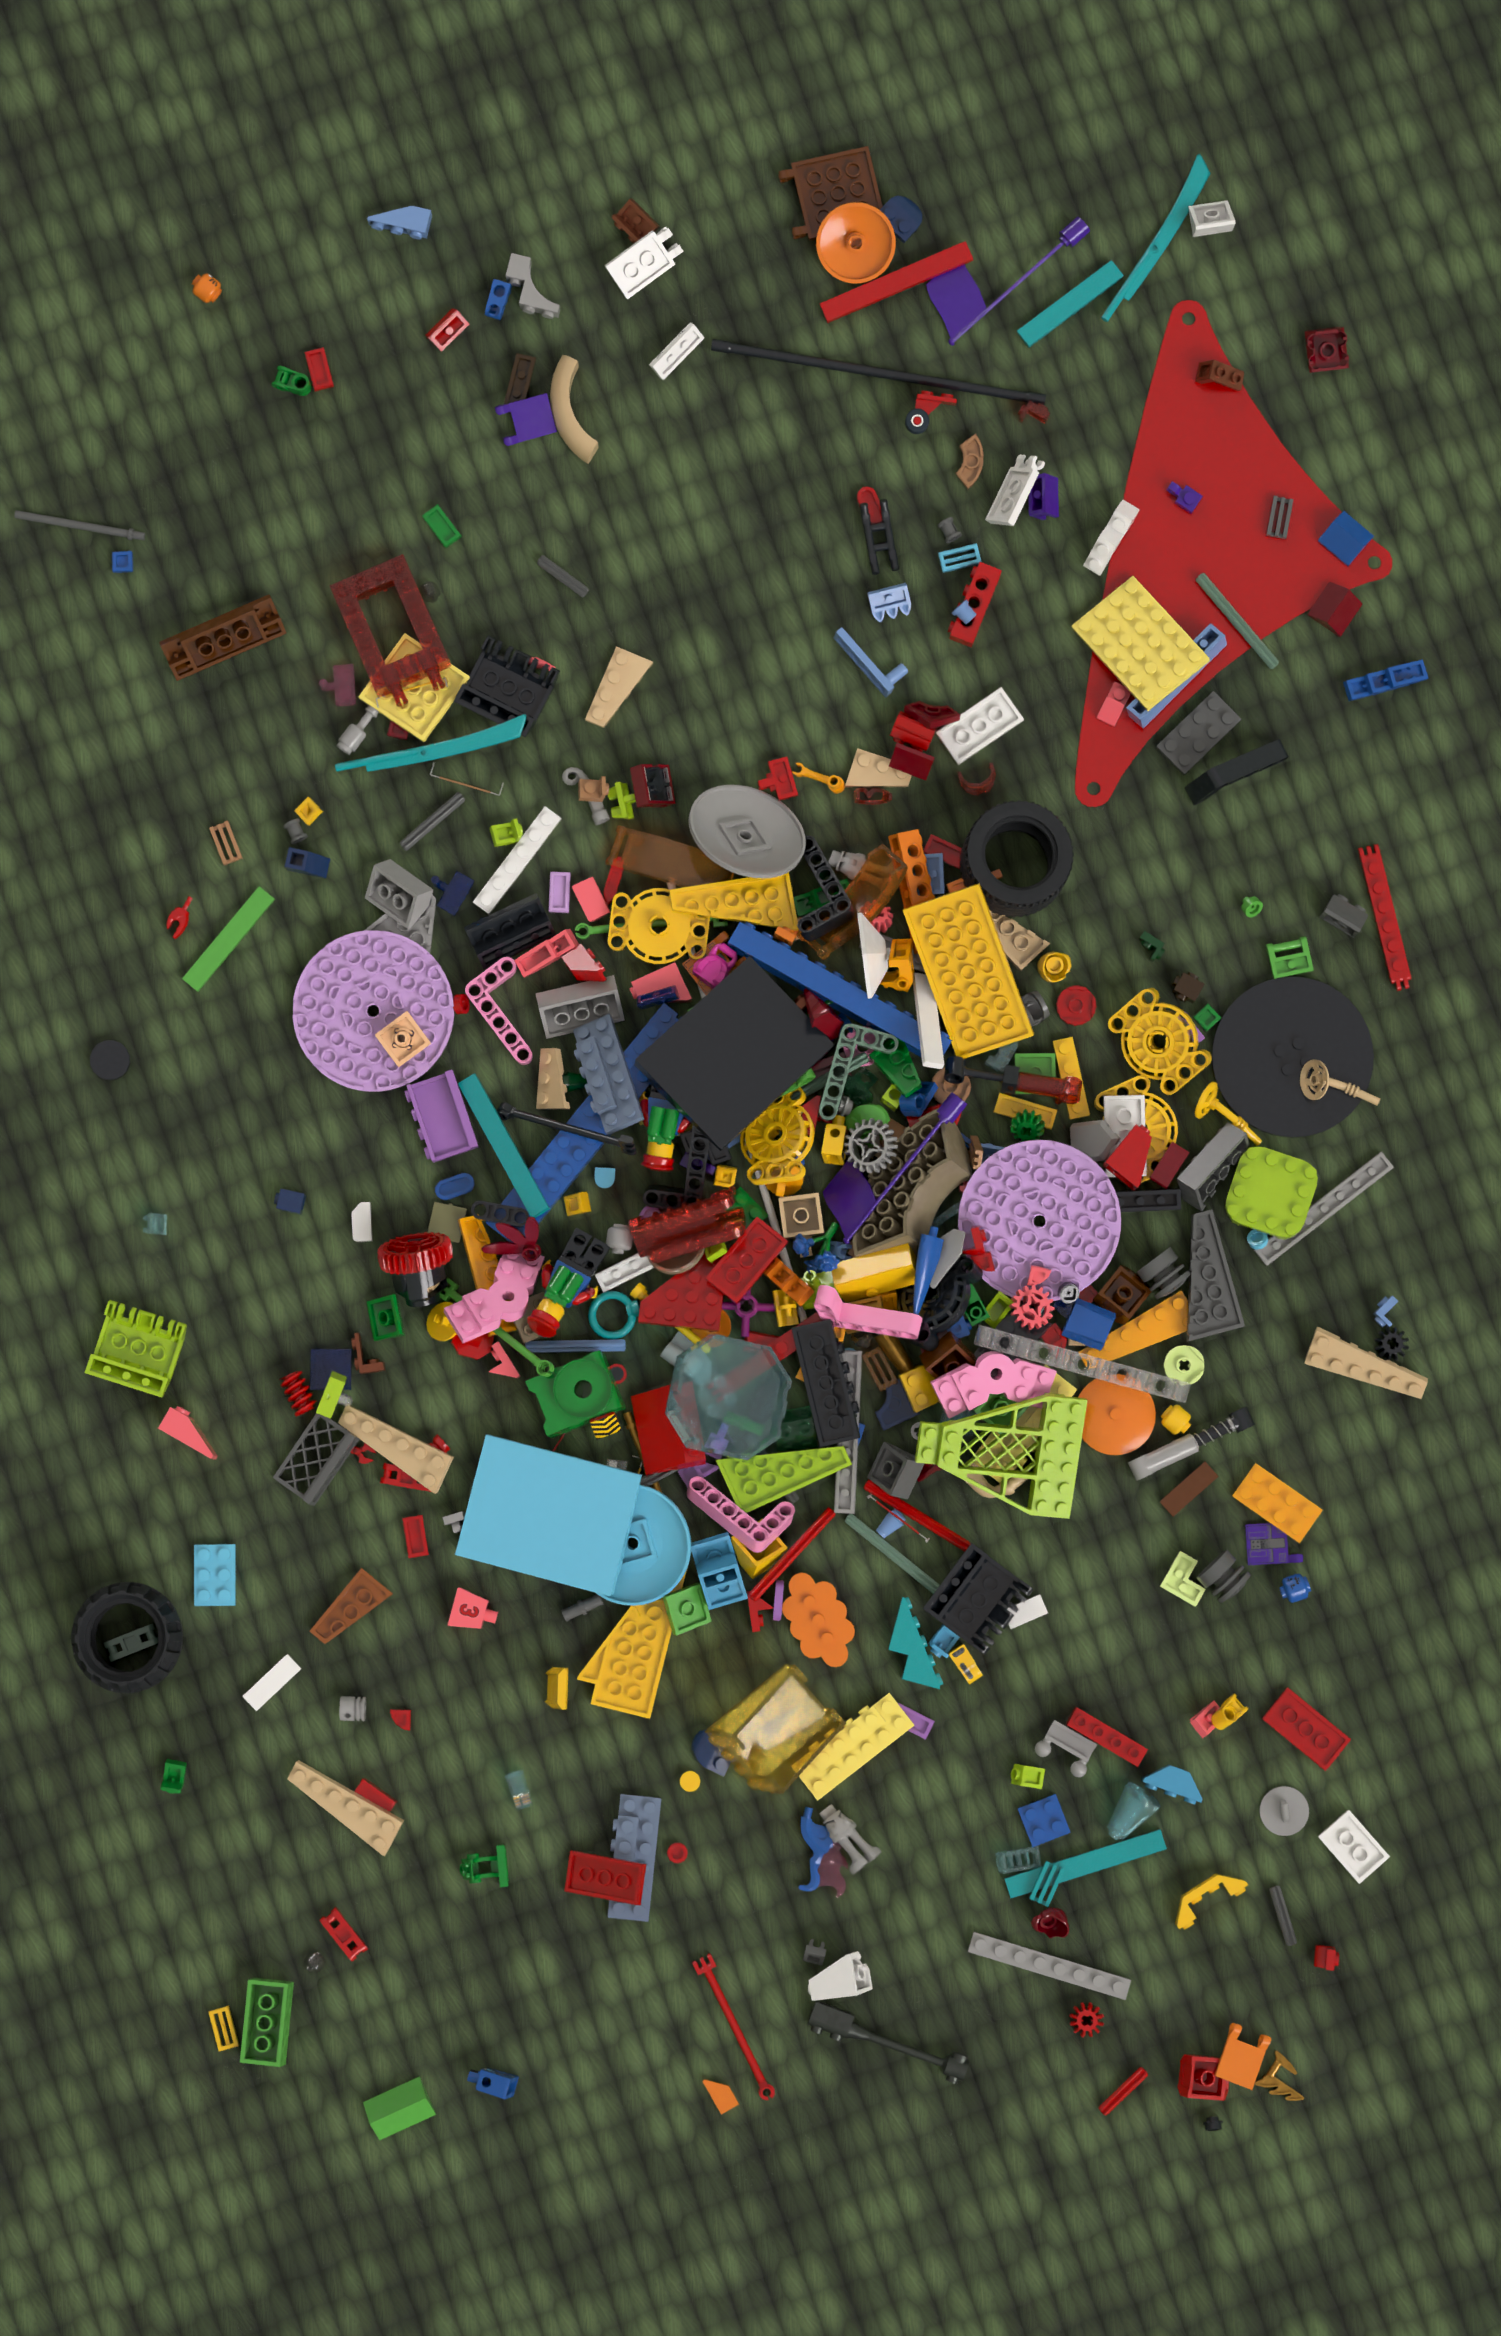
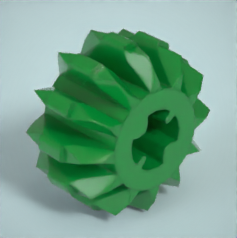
M1026 1109L1023 1113L1018 1111L1016 1117L1012 1118L1011 1132L1014 1133V1138H1021V1142L1025 1140H1039L1045 1131V1121L1041 1120V1114L1035 1115L1034 1110L1031 1113H1028Z

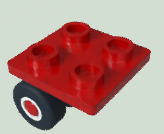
M921 391V394H917L915 409L911 410L906 416L905 426L907 430L913 434L925 432L929 425L928 415L940 404L955 406L957 399H953L951 394L941 393V397L933 396V392Z

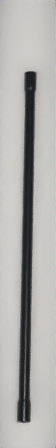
M713 339L711 351L734 353L998 397L1044 406L1046 394L1023 392L735 344L718 339Z

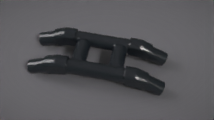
M887 499L879 501L883 522L871 524L868 503L860 504L872 575L880 573L876 552L888 550L891 570H899ZM884 530L886 542L874 544L872 532Z

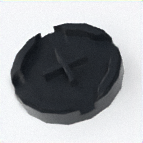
M105 1040L98 1043L91 1052L90 1066L93 1072L102 1079L117 1080L123 1077L130 1067V1054L127 1048L120 1042Z

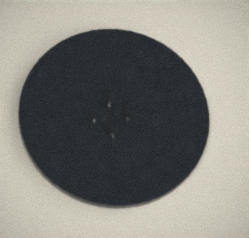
M1304 977L1271 979L1244 992L1223 1015L1217 1027L1212 1046L1214 1078L1228 1106L1250 1126L1262 1132L1280 1137H1306L1324 1132L1343 1121L1362 1100L1357 1096L1355 1098L1353 1095L1349 1096V1093L1345 1094L1343 1090L1328 1086L1327 1092L1322 1098L1318 1100L1308 1099L1300 1086V1074L1303 1066L1308 1061L1313 1059L1322 1061L1327 1067L1330 1078L1347 1084L1350 1082L1351 1085L1355 1084V1087L1359 1086L1365 1092L1369 1086L1373 1071L1374 1053L1369 1029L1358 1009L1347 997L1333 987ZM1313 1067L1309 1070L1307 1078H1310L1314 1071ZM1308 1086L1310 1091L1313 1094H1315V1092L1310 1088V1086Z

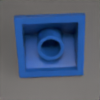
M1343 511L1318 539V542L1346 566H1349L1374 536Z

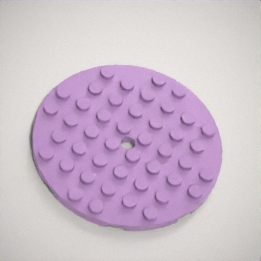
M366 930L354 932L327 944L306 965L298 980L293 998L294 1029L306 1057L329 1079L345 1087L360 1091L380 1092L392 1090L420 1078L442 1055L453 1028V994L446 974L439 963L418 943L388 931ZM372 1005H376L379 1008V1014L375 1017H371L368 1014V1008ZM408 1011L432 1044L401 1067H398L375 1034Z
M1027 1140L1009 1145L987 1158L973 1173L960 1201L958 1228L966 1233L963 1250L975 1247L971 1232L972 1226L980 1225V1229L985 1230L987 1241H984L986 1252L991 1251L995 1271L988 1272L982 1270V1279L990 1286L1010 1297L1017 1296L1016 1291L1022 1290L1024 1286H1028L1031 1266L1035 1265L1052 1269L1049 1277L1044 1282L1035 1285L1036 1290L1042 1287V1293L1049 1292L1047 1298L1056 1301L1061 1300L1058 1296V1289L1063 1283H1074L1080 1292L1094 1282L1107 1268L1119 1242L1121 1210L1116 1191L1109 1177L1087 1154L1057 1141ZM1038 1215L1043 1216L1046 1220L1045 1224L1040 1227L1034 1224V1218Z

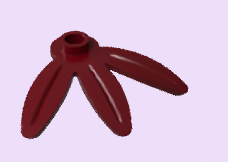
M534 1217L527 1218L525 1236L511 1225L500 1222L496 1223V1228L512 1242H495L481 1248L484 1253L506 1255L522 1253L525 1260L535 1261L541 1255V1248L536 1244L539 1235L538 1222Z

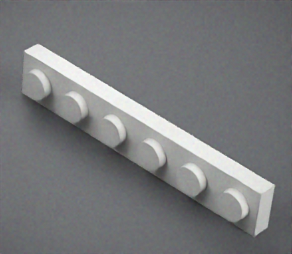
M545 806L473 903L490 915L561 821V818Z

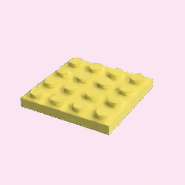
M404 633L358 698L422 742H425L454 702L462 684H466L470 676ZM442 678H446L448 687H446L445 679L398 694H392L388 697H382L387 694H391L397 691H401L407 688H411L417 685H421L434 680H439Z

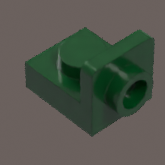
M1146 931L1143 932L1139 938L1142 942L1141 945L1150 951L1152 948L1156 950L1150 961L1153 962L1155 958L1159 960L1165 952L1162 948L1165 943Z

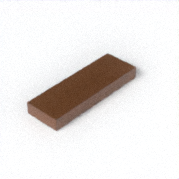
M1204 1461L1159 1502L1174 1517L1219 1476Z

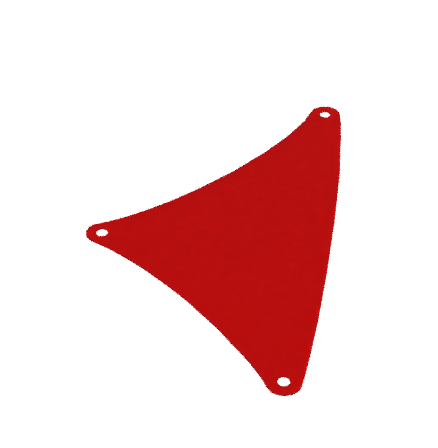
M1192 300L1181 301L1174 306L1164 334L1145 403L1123 500L1140 510L1110 559L1103 599L1134 576L1192 640L1211 623L1225 635L1227 645L1144 729L1128 715L1126 707L1135 699L1132 694L1115 727L1097 719L1099 711L1114 682L1123 684L1097 655L1092 652L1075 778L1076 797L1082 804L1088 807H1098L1105 804L1111 797L1121 776L1147 741L1210 679L1251 648L1249 643L1196 582V578L1200 574L1205 573L1262 640L1295 617L1310 610L1329 582L1352 589L1368 582L1383 579L1389 575L1392 569L1390 552L1373 539L1349 566H1346L1318 542V539L1342 511L1321 491L1283 446L1250 398L1243 384L1241 390L1236 391L1216 382L1204 384L1195 382L1199 362L1216 360L1231 367L1232 365L1213 332L1205 309L1201 304ZM1187 312L1195 316V322L1192 325H1186L1182 321L1183 315ZM1172 481L1178 484L1181 489H1184L1187 485L1203 496L1191 514L1175 504L1177 497L1166 491ZM1274 496L1294 499L1286 539L1266 536ZM1277 502L1273 526L1271 531L1274 533L1276 530V524L1280 508L1279 502ZM1288 504L1284 505L1280 534H1283ZM1376 556L1380 558L1381 566L1378 569H1371L1369 567L1368 560L1370 557ZM1096 782L1100 785V792L1097 795L1088 793L1087 786L1089 783Z

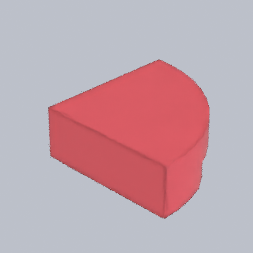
M1032 1265L1027 1285H1038L1044 1282L1049 1277L1052 1269Z

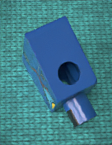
M484 2068L481 2071L471 2069L467 2081L476 2083V2090L502 2099L514 2097L519 2076L491 2068Z

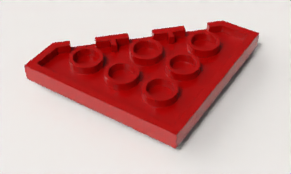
M704 1252L695 1266L683 1273L674 1275L640 1302L638 1323L719 1332L724 1294L705 1278L724 1255L711 1263L706 1258Z

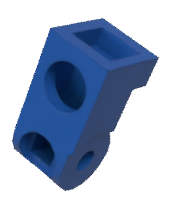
M493 279L485 316L501 320L505 305L512 291L511 284Z

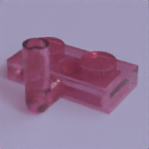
M334 665V682L327 683L325 679H321L319 681L321 689L323 691L335 690L336 706L357 705L354 665Z

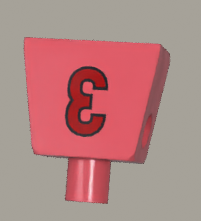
M458 1587L448 1625L481 1629L484 1621L495 1624L498 1612L487 1609L489 1600Z

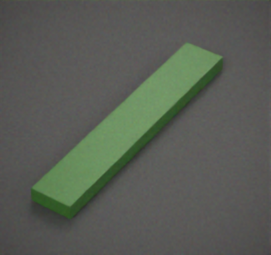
M259 886L182 979L199 992L275 899Z

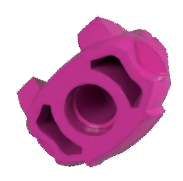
M725 943L716 944L708 956L700 958L694 963L692 974L711 989H714L728 976L729 971L735 965L737 952ZM717 950H721L732 960L727 963L723 958L716 955Z

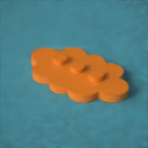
M797 1573L789 1581L791 1596L785 1599L782 1606L783 1615L786 1619L792 1621L790 1632L793 1637L801 1640V1651L808 1658L814 1659L822 1656L827 1665L831 1667L842 1666L848 1659L846 1644L853 1639L855 1633L854 1625L850 1620L846 1619V1605L836 1599L837 1592L833 1584L827 1581L815 1583L809 1574Z

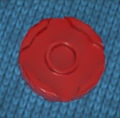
M1079 985L1069 986L1063 990L1056 1002V1009L1060 1019L1073 1026L1089 1022L1094 1016L1097 1007L1094 995L1086 987Z

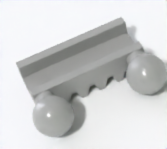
M1054 1720L1043 1741H1039L1035 1745L1036 1754L1040 1757L1048 1756L1051 1752L1050 1744L1053 1742L1080 1758L1079 1761L1071 1765L1070 1770L1075 1777L1084 1776L1087 1771L1086 1764L1097 1744Z

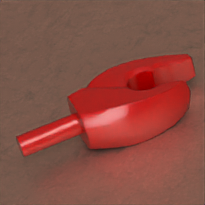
M188 896L182 908L176 907L167 918V930L174 921L179 922V926L173 935L174 939H177L188 925L189 912L186 910L193 899Z

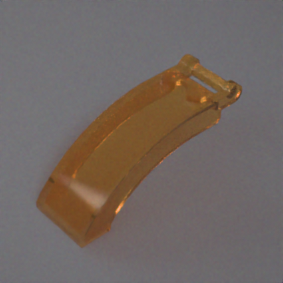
M617 825L614 844L609 858L607 857L605 862L609 866L618 867L627 872L654 878L682 888L732 880L734 874L727 869L721 868L699 848ZM627 835L629 837L621 861H618L617 857L624 836Z
M884 844L880 845L867 854V859L861 870L844 890L854 907L855 916L850 921L819 937L826 943L824 946L820 945L816 940H805L800 931L797 932V937L810 945L822 960L827 959L831 952L860 933L857 913H862L871 923L884 909L901 884L908 869L907 864Z

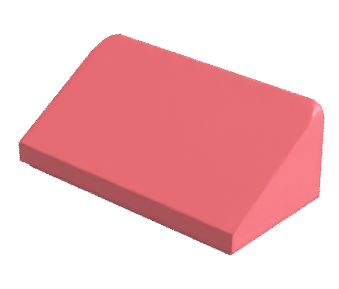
M590 877L572 886L589 922H594L610 913L594 877Z

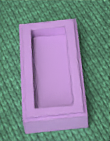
M550 872L549 912L569 913L570 872Z

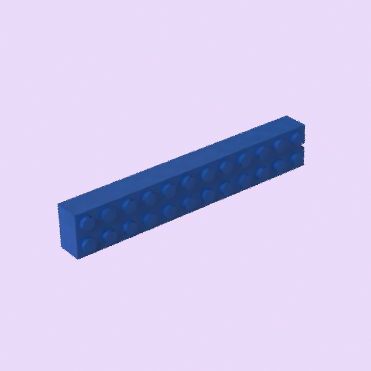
M739 922L728 941V946L736 951L737 955L745 956L746 958L751 956L762 969L803 992L807 988L821 1000L825 1001L828 999L833 1003L829 1005L831 1008L843 1013L863 1026L895 1036L905 1042L908 1051L922 1058L918 1022L913 1019L914 1015L907 1011L900 1012L896 1009L897 1006L889 1001L884 1003L878 999L879 996L875 993L872 998L868 999L867 993L861 990L859 984L843 980L844 976L836 971L831 973L825 970L826 966L822 963L809 961L808 956L800 951L797 953L793 952L788 944L782 941L777 943L772 940L773 936L764 931L761 934L756 931L754 925L748 922ZM940 1031L944 1057L952 1040L949 1039L950 1036Z

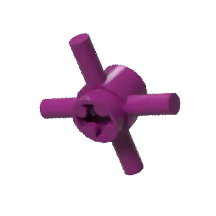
M751 1288L738 1304L724 1301L722 1304L723 1310H735L736 1314L742 1318L741 1337H749L750 1318L757 1311L775 1312L773 1303H758L751 1295ZM744 1301H748V1304L752 1305V1309H749L748 1312L741 1309L740 1305H743Z

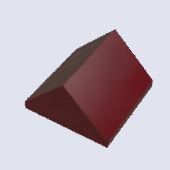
M1329 582L1307 615L1341 637L1362 606V603L1350 589Z
M897 743L889 767L926 781L935 757Z

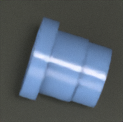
M967 599L952 612L954 616L957 615L965 624L977 615L968 605Z

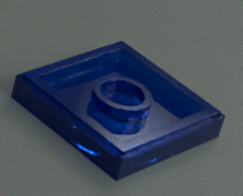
M311 1349L310 1390H325L332 1371L347 1376L343 1390H351L352 1349Z

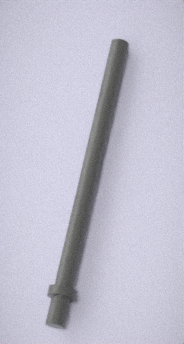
M15 511V518L126 537L128 540L138 539L144 541L146 533L134 531L133 528L127 530L30 512Z

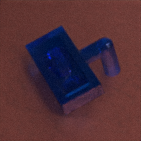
M456 871L449 885L442 882L439 877L433 876L431 878L433 885L444 891L437 907L455 916L475 881Z

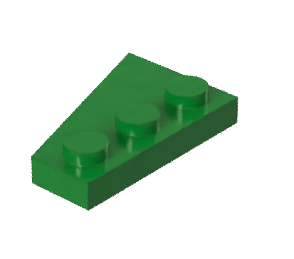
M897 1038L898 1047L894 1053L885 1054L873 1051L869 1054V1058L901 1094L908 1098L922 1088V1084L905 1042ZM890 1039L883 1046L885 1049L891 1050L895 1044Z

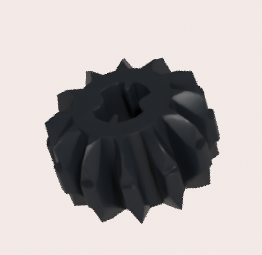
M1389 1327L1385 1328V1333L1379 1331L1378 1335L1382 1339H1374L1376 1343H1380L1379 1346L1374 1347L1375 1350H1382L1378 1356L1382 1357L1386 1353V1360H1390L1392 1355L1394 1361L1398 1360V1354L1404 1357L1405 1353L1401 1349H1409V1346L1403 1345V1342H1407L1409 1339L1401 1338L1405 1332L1401 1331L1397 1334V1327L1392 1329V1333ZM1391 1339L1396 1344V1347H1392V1349L1387 1344V1341H1391Z

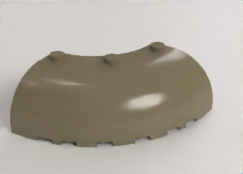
M938 1109L919 1118V1122L911 1128L908 1126L903 1130L904 1133L893 1142L894 1145H898V1148L893 1149L897 1156H890V1159L893 1161L892 1164L886 1162V1169L880 1167V1172L877 1173L873 1169V1172L869 1173L867 1176L869 1177L868 1182L876 1199H878L940 1119L937 1117L939 1115ZM950 1121L948 1124L942 1123L853 1235L855 1257L906 1243L910 1245L917 1257L921 1234L929 1235L930 1226H932L935 1214L944 1199L957 1186L970 1179L973 1175L966 1144L955 1122L953 1124Z

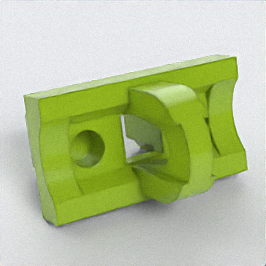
M616 782L615 786L610 788L608 793L609 800L618 799L619 806L611 808L612 817L616 819H634L632 803L636 802L635 794H629L627 783Z

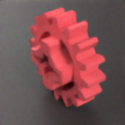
M1032 1285L1029 1290L1028 1286H1024L1022 1290L1016 1291L1017 1296L1014 1295L1011 1298L1015 1302L1009 1305L1010 1308L1014 1309L1011 1316L1016 1315L1017 1318L1014 1322L1021 1321L1022 1328L1028 1325L1029 1330H1032L1035 1325L1039 1329L1042 1327L1041 1324L1045 1326L1048 1323L1047 1319L1053 1317L1049 1313L1055 1309V1307L1050 1306L1053 1299L1047 1298L1049 1292L1042 1293V1287L1036 1290L1035 1285ZM1024 1298L1023 1305L1020 1307V1301ZM1044 1308L1043 1316L1040 1317L1042 1315L1041 1310Z

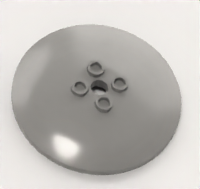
M742 785L713 787L698 796L689 813V828L695 843L713 862L733 873L752 878L778 877L793 870L804 854L806 846L805 834L795 814L781 801L761 790Z

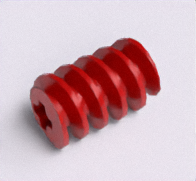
M302 1371L293 1372L279 1379L284 1380L281 1383L282 1388L288 1387L284 1394H291L287 1399L288 1402H295L291 1408L298 1409L294 1414L296 1417L314 1409L313 1405L317 1402L316 1400H309L313 1393H306L310 1386L302 1385L306 1378H299L303 1373Z

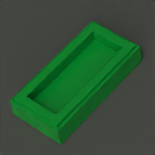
M438 504L422 515V518L445 549L462 537Z

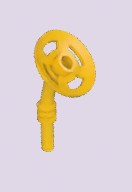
M1212 1081L1209 1083L1199 1098L1195 1117L1201 1119L1210 1109H1216L1229 1119L1232 1125L1246 1132L1247 1137L1256 1146L1260 1145L1262 1139L1248 1127V1123L1241 1116L1235 1115L1216 1098L1218 1092L1217 1082Z

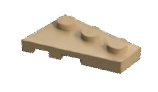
M857 748L845 787H908L912 775L889 767L891 761L889 758Z
M543 1048L540 1051L536 1109H570L569 1102H566L565 1097L567 1086L563 1084L562 1079L564 1068L561 1049Z

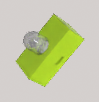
M334 1371L331 1372L317 1407V1414L331 1419L337 1404L345 1407L352 1404V1397L342 1392L347 1376Z

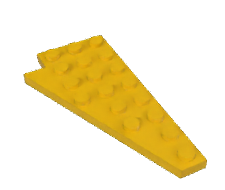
M686 1572L677 1586L669 1593L682 1589ZM663 1597L648 1604L630 1606L578 1675L577 1680L595 1684L591 1700L592 1705L650 1719L672 1632Z

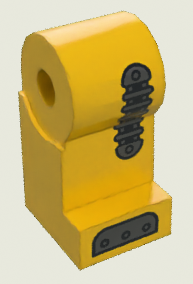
M964 1644L948 1653L969 1685L983 1676Z

